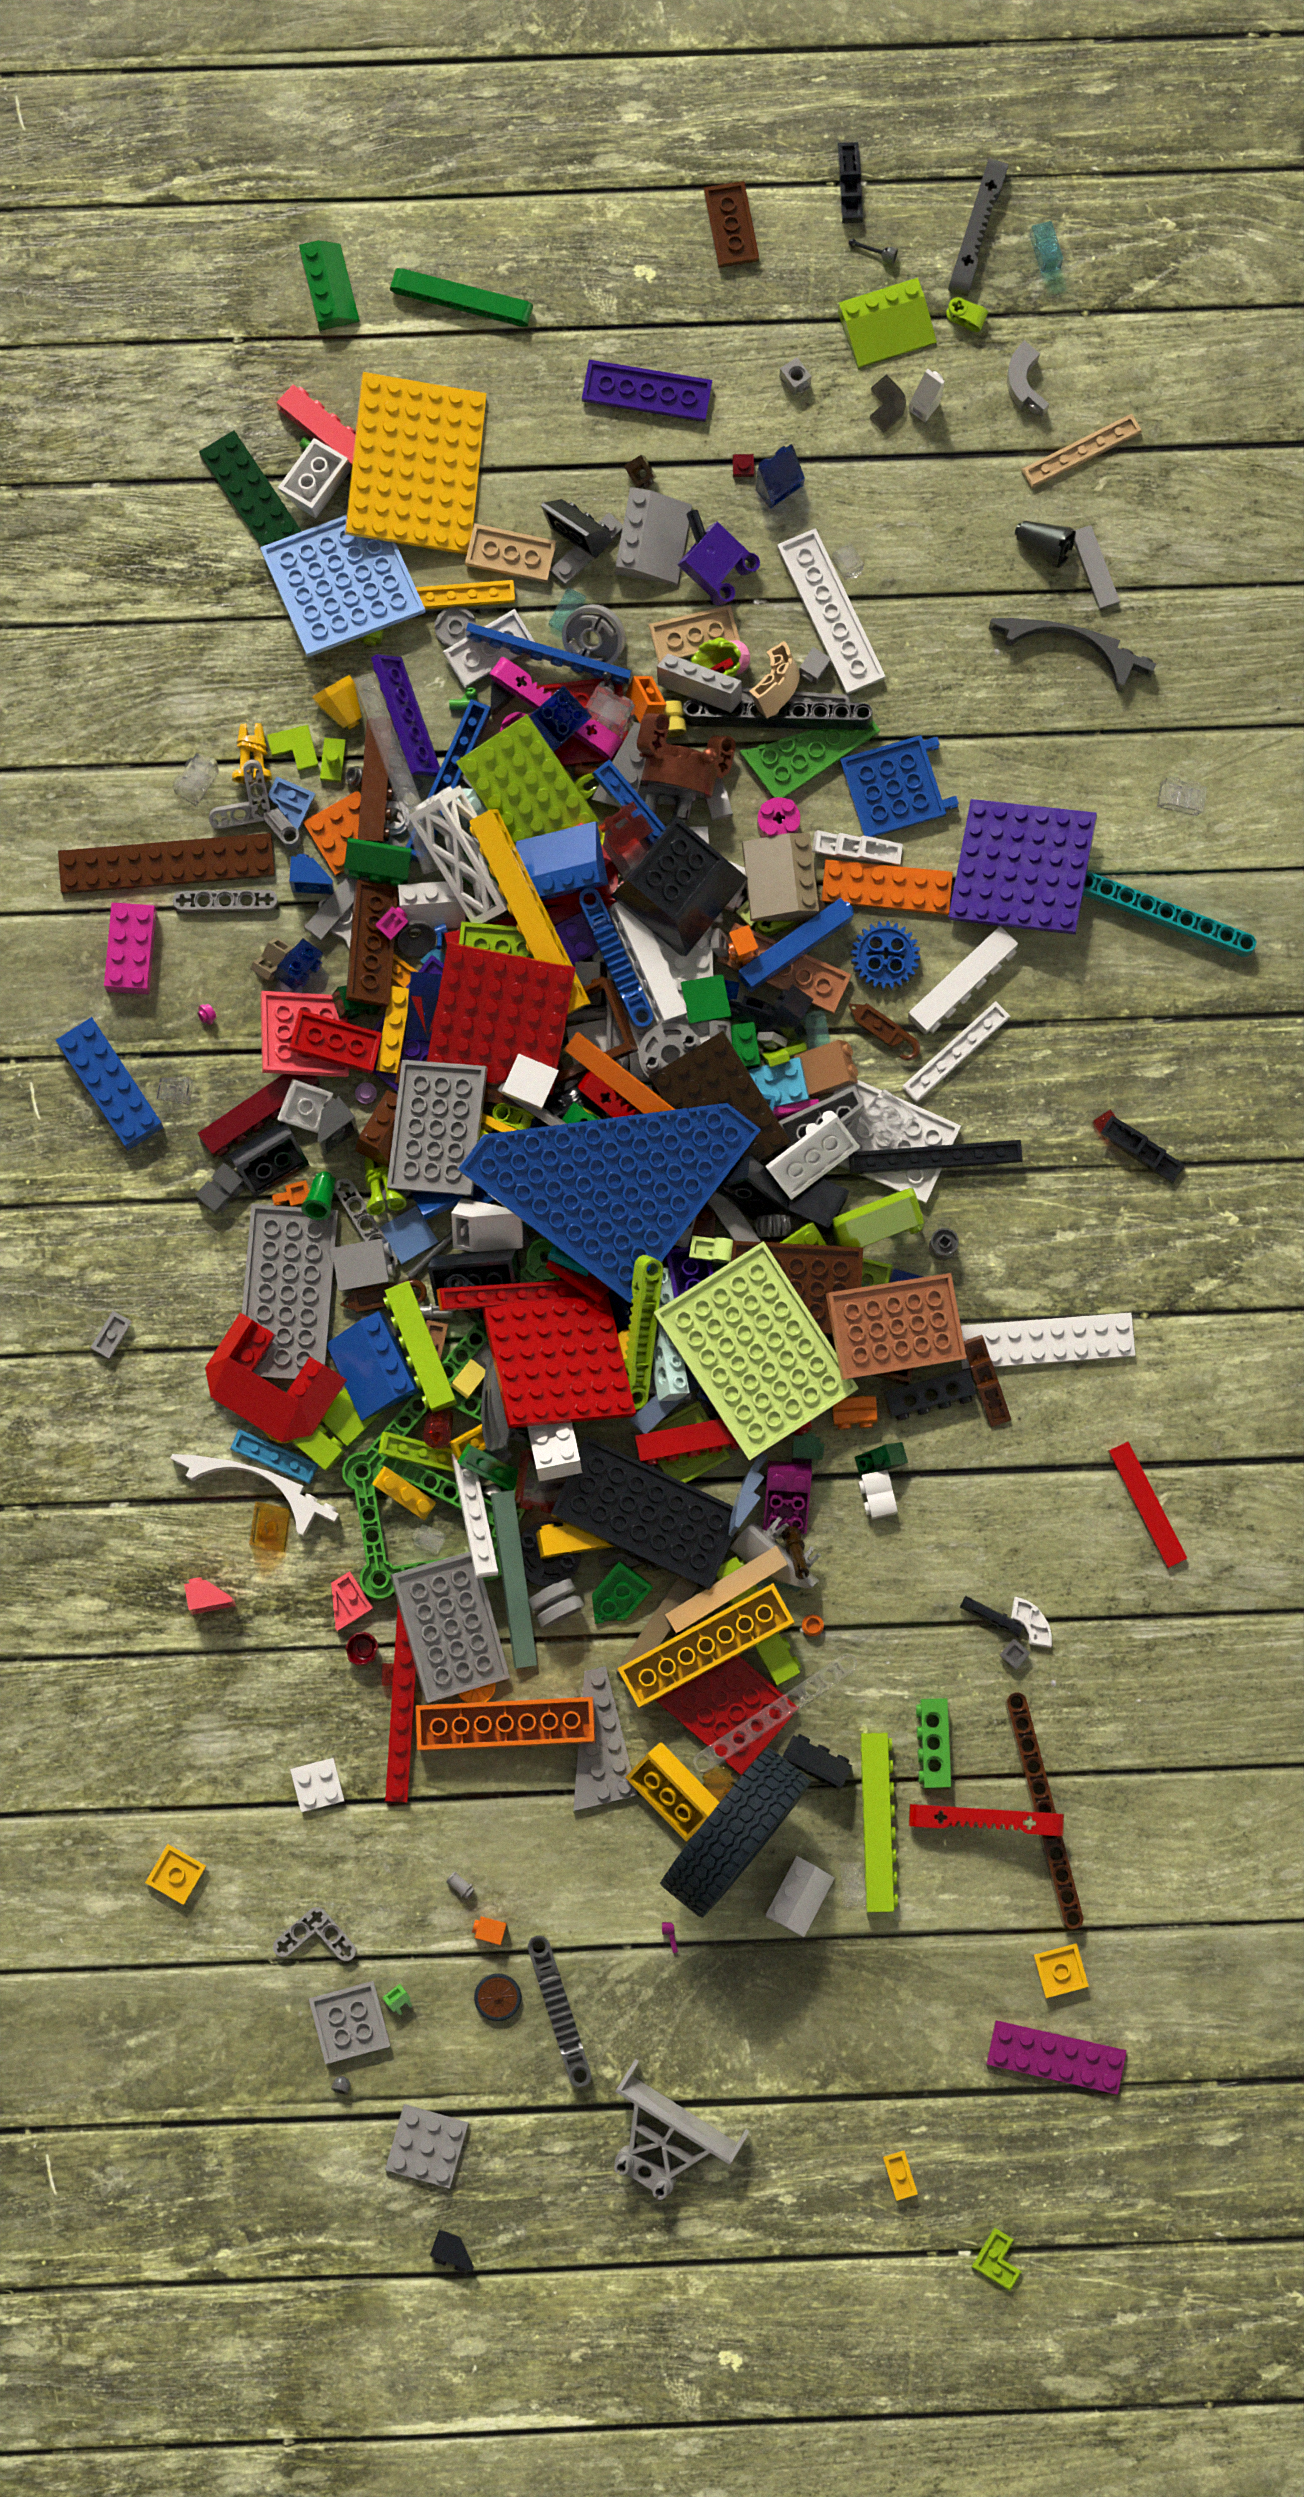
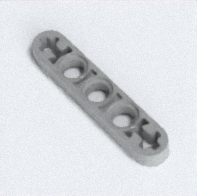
M271 890L180 891L173 896L172 900L175 909L179 912L272 911L278 905L277 895ZM259 895V900H265L266 896H270L274 901H271L270 905H266L264 901H259V906H256L255 896ZM191 896H195V907H192L191 902L184 903V906H180V903L177 902L181 900V897H185L186 901H192ZM202 896H207L210 899V903L205 907L198 904V900ZM229 896L231 898L230 905H220V898ZM242 897H252V904L249 906L242 905Z
M347 1178L339 1179L335 1184L336 1195L363 1240L366 1242L374 1238L386 1239L374 1217L367 1213L366 1204L353 1182ZM343 1183L345 1186L350 1185L348 1188L350 1195L352 1196L355 1193L356 1196L348 1199L344 1191L339 1192L341 1189L340 1185ZM354 1201H358L361 1203L362 1208L359 1212H352L349 1209V1205ZM365 1219L373 1223L372 1228L368 1231L360 1228L361 1222ZM392 1249V1255L390 1256V1259H394L392 1261V1264L396 1269L398 1266V1259Z

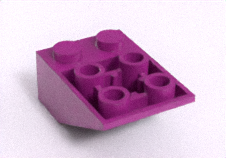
M768 1460L763 1521L764 1530H767L779 1516L782 1520L777 1529L787 1523L788 1527H798L801 1530V1534H807L812 1464Z

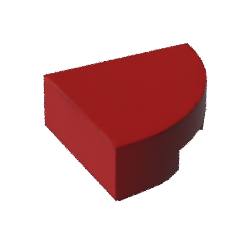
M728 658L710 669L724 673L734 663L731 658Z

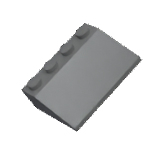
M630 487L615 566V575L678 585L681 568L677 564L683 558L689 526L686 513L691 511L692 505L651 490Z

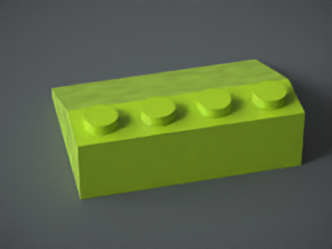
M918 277L839 302L838 315L858 368L937 343Z

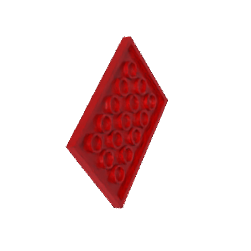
M739 1655L655 1700L740 1775L745 1772L799 1709Z

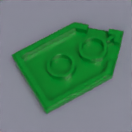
M618 1562L592 1593L595 1624L606 1621L627 1620L653 1589L651 1583L624 1563Z

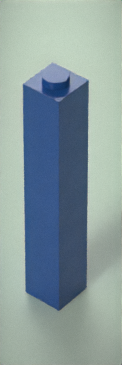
M842 898L838 899L738 971L737 977L750 993L850 923L854 916L853 907L849 902H844Z

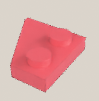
M350 1571L331 1583L337 1632L373 1610V1607Z

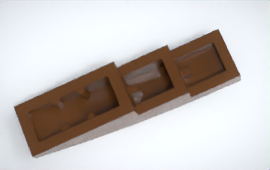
M983 1335L965 1340L966 1356L990 1426L993 1427L1011 1421L1012 1419Z

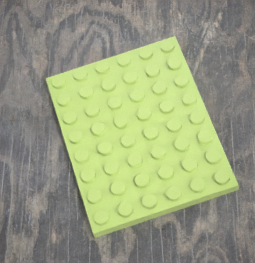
M764 1241L653 1312L748 1460H751L859 1389L853 1378L841 1380L836 1352Z

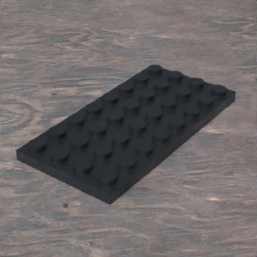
M586 1436L578 1452L582 1473L567 1476L550 1516L697 1586L710 1590L733 1537L728 1535L733 1506Z

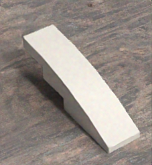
M817 830L814 833L812 853L855 861L900 865L903 844L864 835L861 837L843 833L837 835Z

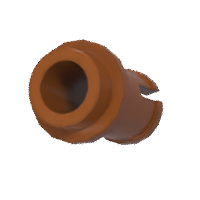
M580 762V764L575 765L574 776L579 779L584 775L593 773L599 767L582 765Z

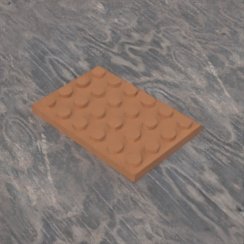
M951 1273L826 1293L841 1380L967 1359Z

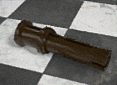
M790 1526L782 1532V1538L786 1542V1552L791 1555L795 1576L798 1579H804L803 1573L806 1578L809 1576V1570L803 1553L805 1548L804 1541L801 1539V1530L798 1527Z

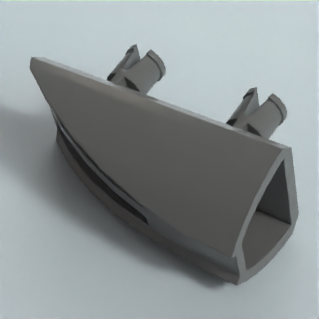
M488 1358L481 1403L483 1438L486 1449L489 1452L506 1449L509 1439L523 1444L527 1438L522 1435L528 1434L527 1430L518 1427L508 1428L493 1358Z

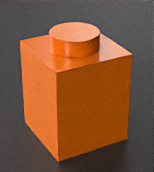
M481 1916L480 1921L475 1920L472 1933L476 1934L475 1939L501 1946L507 1923Z

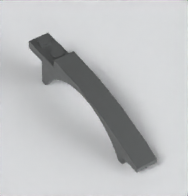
M992 618L988 628L1007 636L1005 644L1008 646H1012L1024 638L1045 633L1068 635L1083 641L1104 659L1112 673L1116 690L1122 692L1131 670L1151 678L1156 663H1153V660L1148 657L1136 656L1131 650L1126 648L1119 649L1120 640L1086 628L1052 621L1019 618Z

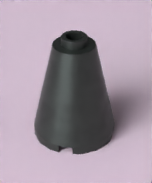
M1023 521L1022 524L1019 523L1017 525L1015 535H1017V541L1054 567L1061 568L1068 559L1065 556L1068 550L1072 551L1076 531L1071 527Z

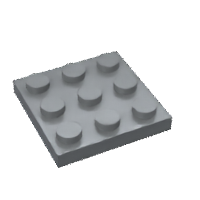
M374 1981L309 1998L325 2064L391 2047Z
M404 2104L385 2170L450 2189L469 2122Z

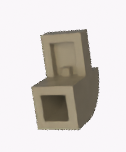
M275 937L267 943L262 956L253 962L250 969L258 977L273 981L283 969L294 948Z

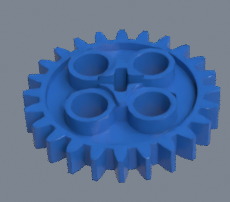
M878 921L877 928L870 924V931L863 928V936H856L859 943L853 942L852 947L857 950L851 951V955L856 957L851 960V964H857L854 972L861 971L859 979L866 977V985L874 982L873 989L880 984L882 991H884L885 985H889L890 990H893L895 983L900 988L902 986L901 980L906 983L909 982L907 975L914 977L915 972L912 969H918L919 966L914 961H920V956L915 954L920 951V948L913 947L917 943V939L910 940L912 932L905 934V926L899 930L897 929L898 923L890 927L889 921H887L886 926H882L881 922ZM874 940L879 941L881 947L875 949L871 947L870 942ZM899 942L903 948L901 950H894L891 944ZM883 952H887L888 959H884ZM903 955L905 958L901 959L900 957L896 956ZM871 961H876L880 967L878 969H871L868 964ZM898 963L901 969L893 971L890 968V964Z

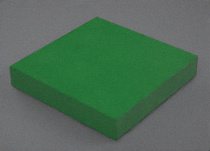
M723 974L680 983L683 999L687 1006L686 1014L689 1025L731 1017Z

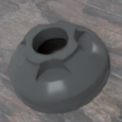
M413 920L407 922L398 932V946L404 954L411 957L426 955L436 944V933L433 927L426 921ZM417 928L421 930L419 936H409V932L412 929Z

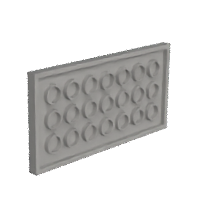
M251 1204L242 1314L276 1335L253 1371L262 1378L295 1380L310 1356L326 1365L334 1269L332 1248H335L338 1210L331 1209V1215L328 1219L313 1220L302 1212L301 1207Z

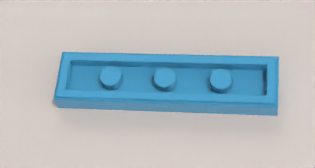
M240 1429L230 1447V1450L309 1485L319 1466L311 1460Z

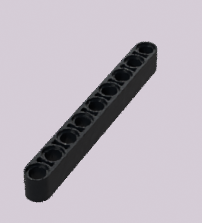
M697 699L688 700L683 706L686 724L700 727L866 730L871 727L873 722L872 708L866 703L787 701L779 709L778 713L782 714L781 716L774 715L766 718L758 711L752 700H741L732 712ZM712 712H718V714H716V715H712V714H710V713H712ZM734 712L740 713L738 715H732V713ZM796 714H803V716H800V717L795 716V715H796ZM818 714L825 715L823 717H817ZM861 715H866L867 717H866V718H860L859 716H861Z

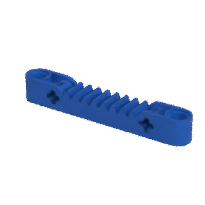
M585 888L579 896L580 909L632 1025L640 1030L646 1029L653 1020V1013L629 963L599 892L594 888ZM591 895L596 901L592 905H587L584 902V897ZM638 1013H645L648 1020L644 1023L637 1021L636 1015Z

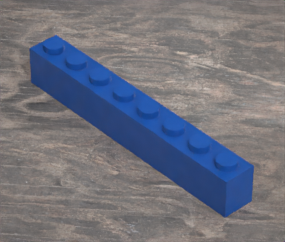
M473 699L470 700L427 799L449 786L454 789L461 784L463 772L456 761L477 748L491 716L490 706ZM440 810L439 812L441 813L442 817H443L444 820H445V817H444L443 813H442L441 810ZM414 827L405 848L412 849V861L425 866L430 852ZM434 828V842L436 841L437 836H438V834H439V831H437L435 828Z

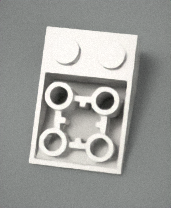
M461 1198L451 1213L453 1248L470 1252L523 1247L522 1220L506 1207Z

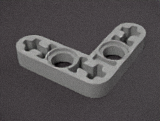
M248 760L243 766L249 801L213 808L209 813V822L214 828L221 829L264 821L267 813L270 812V805L263 769L259 761ZM250 766L259 769L256 770L257 780H252V774L249 771ZM259 785L263 791L260 795H253L251 788ZM260 800H261L262 808H263V809H267V810H264V811H263V814H262V815H260L259 812L257 811V810H258L257 801H260ZM237 809H242L246 813L242 819L235 818L233 814ZM227 811H230V821H228V817H224L227 816ZM216 814H220V816L223 817L221 818V822H217V819H213L216 818Z
M320 1907L310 1909L279 1936L273 1944V1950L276 1955L287 1957L317 1932L339 1959L350 1961L356 1955L355 1945L326 1911ZM313 1912H322V1922L315 1921L311 1925L314 1929L310 1931L309 1926L303 1920L307 1918L309 1922L313 1919ZM297 1926H304L307 1933L304 1938L299 1939L295 1937L294 1929ZM329 1928H335L338 1931V1936L333 1941L325 1937V1932ZM290 1933L292 1939L298 1943L294 1946L291 1942L287 1946L288 1952L286 1953L284 1951L278 1952V1943L280 1941L286 1943L289 1940L286 1935ZM342 1936L345 1938L342 1944L345 1947H352L349 1957L347 1955L341 1956L342 1949L339 1945L336 1949L332 1946L339 1942Z

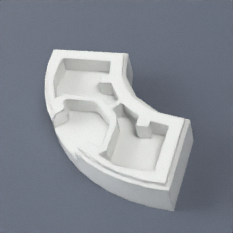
M1014 1597L1011 1619L1025 1625L1024 1627L1029 1636V1644L1051 1648V1630L1044 1615L1029 1601Z

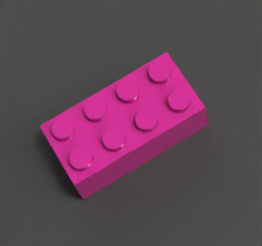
M111 902L104 979L106 992L149 995L157 915L154 905Z

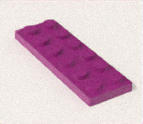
M995 2020L986 2065L1118 2095L1127 2050Z

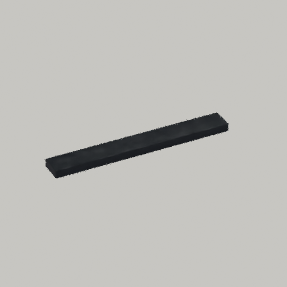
M1021 1140L857 1151L848 1156L850 1175L1019 1163L1023 1161Z

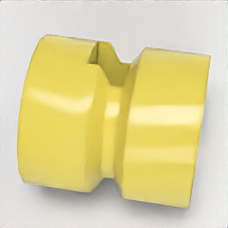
M666 701L667 706L663 714L669 718L670 722L667 738L685 734L687 731L685 720L681 718L684 715L682 702Z

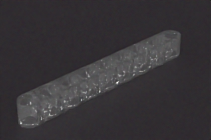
M850 1653L841 1655L702 1750L693 1759V1771L698 1775L709 1773L849 1677L857 1668L856 1657ZM841 1661H850L852 1669H844L841 1666ZM825 1672L832 1673L834 1681H825L823 1674ZM808 1684L814 1685L816 1693L808 1694L805 1686ZM795 1697L798 1700V1706H790L787 1703V1698ZM771 1709L778 1710L780 1718H771L769 1711ZM754 1721L760 1722L762 1730L759 1732L754 1731L751 1728V1723ZM741 1734L744 1737V1743H735L733 1735ZM718 1746L724 1747L726 1755L723 1757L716 1755L715 1748ZM698 1759H705L708 1762V1767L700 1769L696 1761Z

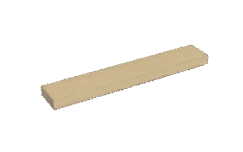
M1130 414L1023 468L1021 472L1031 489L1130 440L1141 434L1142 430L1133 414Z
M776 1545L713 1584L710 1590L705 1589L665 1614L675 1632L678 1633L789 1563Z

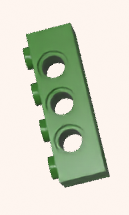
M947 1698L921 1699L919 1701L920 1704H916V1718H920V1727H917V1740H921V1749H918V1762H922V1771L918 1773L919 1784H923V1789L951 1788L948 1700ZM927 1717H936L938 1720L937 1727H929L926 1723ZM928 1739H937L939 1742L938 1749H930L927 1745ZM936 1760L940 1764L939 1771H930L928 1768L929 1761Z

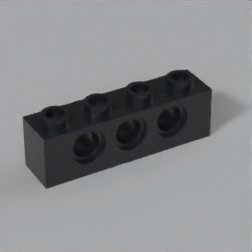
M969 1369L887 1390L884 1393L890 1418H896L897 1421L910 1418L909 1414L918 1413V1415L930 1413V1409L938 1407L939 1410L951 1407V1403L959 1401L960 1404H965L973 1401L972 1398L976 1395ZM952 1385L956 1387L957 1394L954 1396L947 1394V1386ZM933 1391L936 1394V1400L928 1401L925 1398V1393ZM912 1397L915 1399L916 1404L913 1407H908L904 1403V1398Z

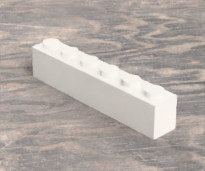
M618 902L614 903L608 912L657 1025L680 1020L687 1013V1006L679 995L677 982L672 979L669 972V964L662 956L660 943L655 939L653 932Z
M999 926L908 1013L907 1018L924 1035L929 1031L934 1033L941 1026L940 1021L944 1017L950 1018L956 1011L955 1007L960 1002L964 1004L972 996L970 992L975 988L979 990L987 982L985 978L990 973L995 975L1002 968L1000 964L1005 959L1009 961L1016 955L1018 943Z

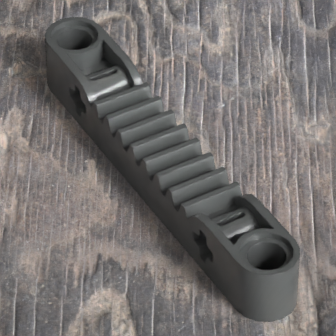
M991 158L988 159L948 291L965 296L969 295L978 264V253L987 224L989 223L994 202L1000 196L1009 166L1008 163Z
M540 1935L534 1936L528 1943V1951L569 2080L576 2087H584L591 2080V2071L548 1939ZM543 1941L546 1946L545 1950L542 1953L534 1952V1942ZM551 1966V1968L541 1971V1969ZM579 2052V2054L568 2057V2055ZM580 2069L584 2070L587 2074L586 2080L582 2083H578L574 2079V2073Z

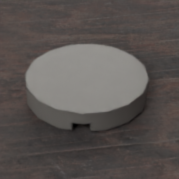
M460 606L444 609L435 621V634L444 646L451 647L466 638L468 623L476 625L475 618L472 613Z

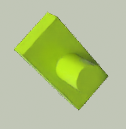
M324 738L320 781L342 782L346 747L345 739Z

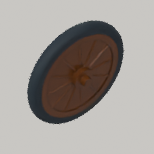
M496 1973L488 1975L479 1982L475 1989V2006L479 2013L489 2020H507L519 2009L521 2003L520 1988L515 1980L505 1974Z

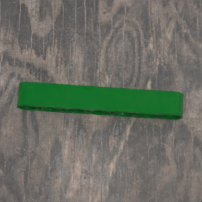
M403 268L395 269L389 288L391 292L397 295L519 327L528 326L534 307L532 303L522 299Z

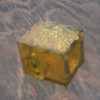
M722 1765L720 1768L715 1766L713 1770L708 1768L702 1777L705 1781L703 1786L719 1801L722 1795H726L734 1786L731 1783L734 1779L730 1776L732 1772Z

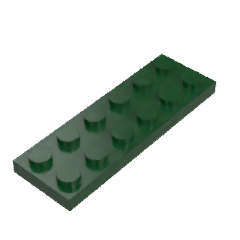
M235 430L199 451V455L261 547L302 532Z

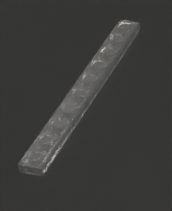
M374 673L354 678L356 690L423 874L439 870V867L408 817L415 812L414 807L419 805L421 800Z

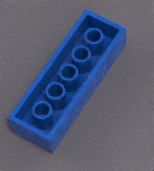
M92 1017L56 1039L59 1048L127 1151L164 1128L160 1119Z

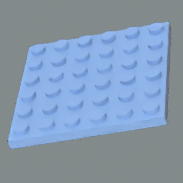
M347 515L260 547L263 558L307 658L425 613L424 605L396 543L345 535Z

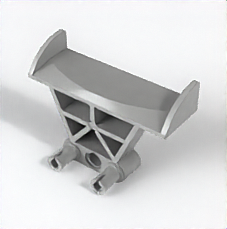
M635 2059L615 2091L634 2103L630 2144L620 2149L615 2159L614 2170L616 2173L619 2170V2175H629L651 2189L654 2197L658 2195L657 2199L662 2200L672 2192L677 2182L675 2175L709 2153L730 2165L745 2141L749 2130L745 2129L738 2142H735L633 2077L631 2074L639 2060ZM641 2109L670 2126L666 2135L640 2120ZM676 2130L701 2146L702 2149L693 2154L669 2137ZM638 2132L650 2140L637 2143ZM662 2146L665 2167L644 2154L643 2151ZM672 2154L683 2161L673 2166ZM641 2167H648L651 2174H644L641 2171Z

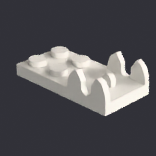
M832 1111L823 1113V1122L820 1125L815 1123L808 1124L806 1127L807 1135L766 1165V1168L791 1200L860 1148L837 1115Z

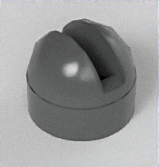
M343 2076L337 2077L332 2084L331 2090L348 2095L350 2081Z

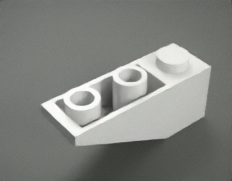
M929 369L926 370L909 404L908 411L923 422L928 420L941 402L945 381L939 373L932 372Z

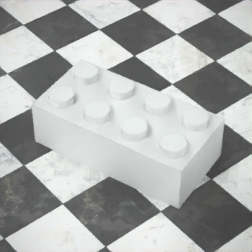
M572 1422L527 1426L539 1482L582 1473Z

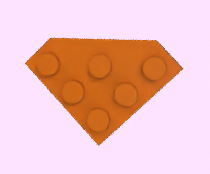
M358 790L303 821V825L335 877L344 873L348 838L358 839L361 794Z

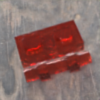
M633 801L627 806L624 804L620 807V811L611 817H606L604 819L605 822L598 826L602 833L608 829L613 832L606 839L618 856L654 832L642 813L634 818L632 812L638 807ZM626 817L628 823L618 829L616 824Z

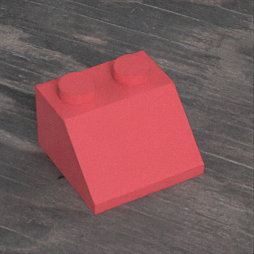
M201 1577L190 1579L189 1583L184 1584L188 1608L192 1615L236 1606L231 1596L207 1580H202Z

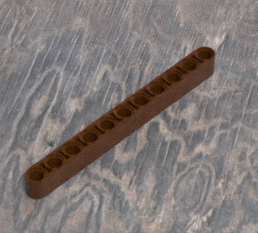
M1014 1692L1006 1699L1005 1706L1033 1812H1039L1040 1805H1047L1050 1813H1056L1027 1699L1022 1693ZM1011 1698H1019L1022 1702L1021 1708H1013L1010 1704ZM1018 1719H1024L1027 1722L1026 1730H1019L1017 1728L1016 1721ZM1024 1740H1028L1033 1744L1032 1751L1026 1752L1022 1749L1021 1744ZM1029 1762L1037 1763L1039 1767L1037 1773H1030L1028 1771L1027 1765ZM1035 1783L1043 1785L1044 1793L1042 1795L1034 1793L1033 1785ZM1039 1835L1062 1924L1070 1930L1079 1928L1084 1920L1063 1837L1054 1836V1838H1047L1045 1835ZM1052 1848L1060 1850L1061 1857L1059 1860L1051 1858L1050 1850ZM1057 1870H1064L1066 1872L1067 1878L1064 1882L1056 1879L1055 1874ZM1064 1891L1072 1894V1901L1069 1904L1064 1903L1061 1899ZM1069 1913H1074L1078 1917V1923L1074 1926L1067 1922Z

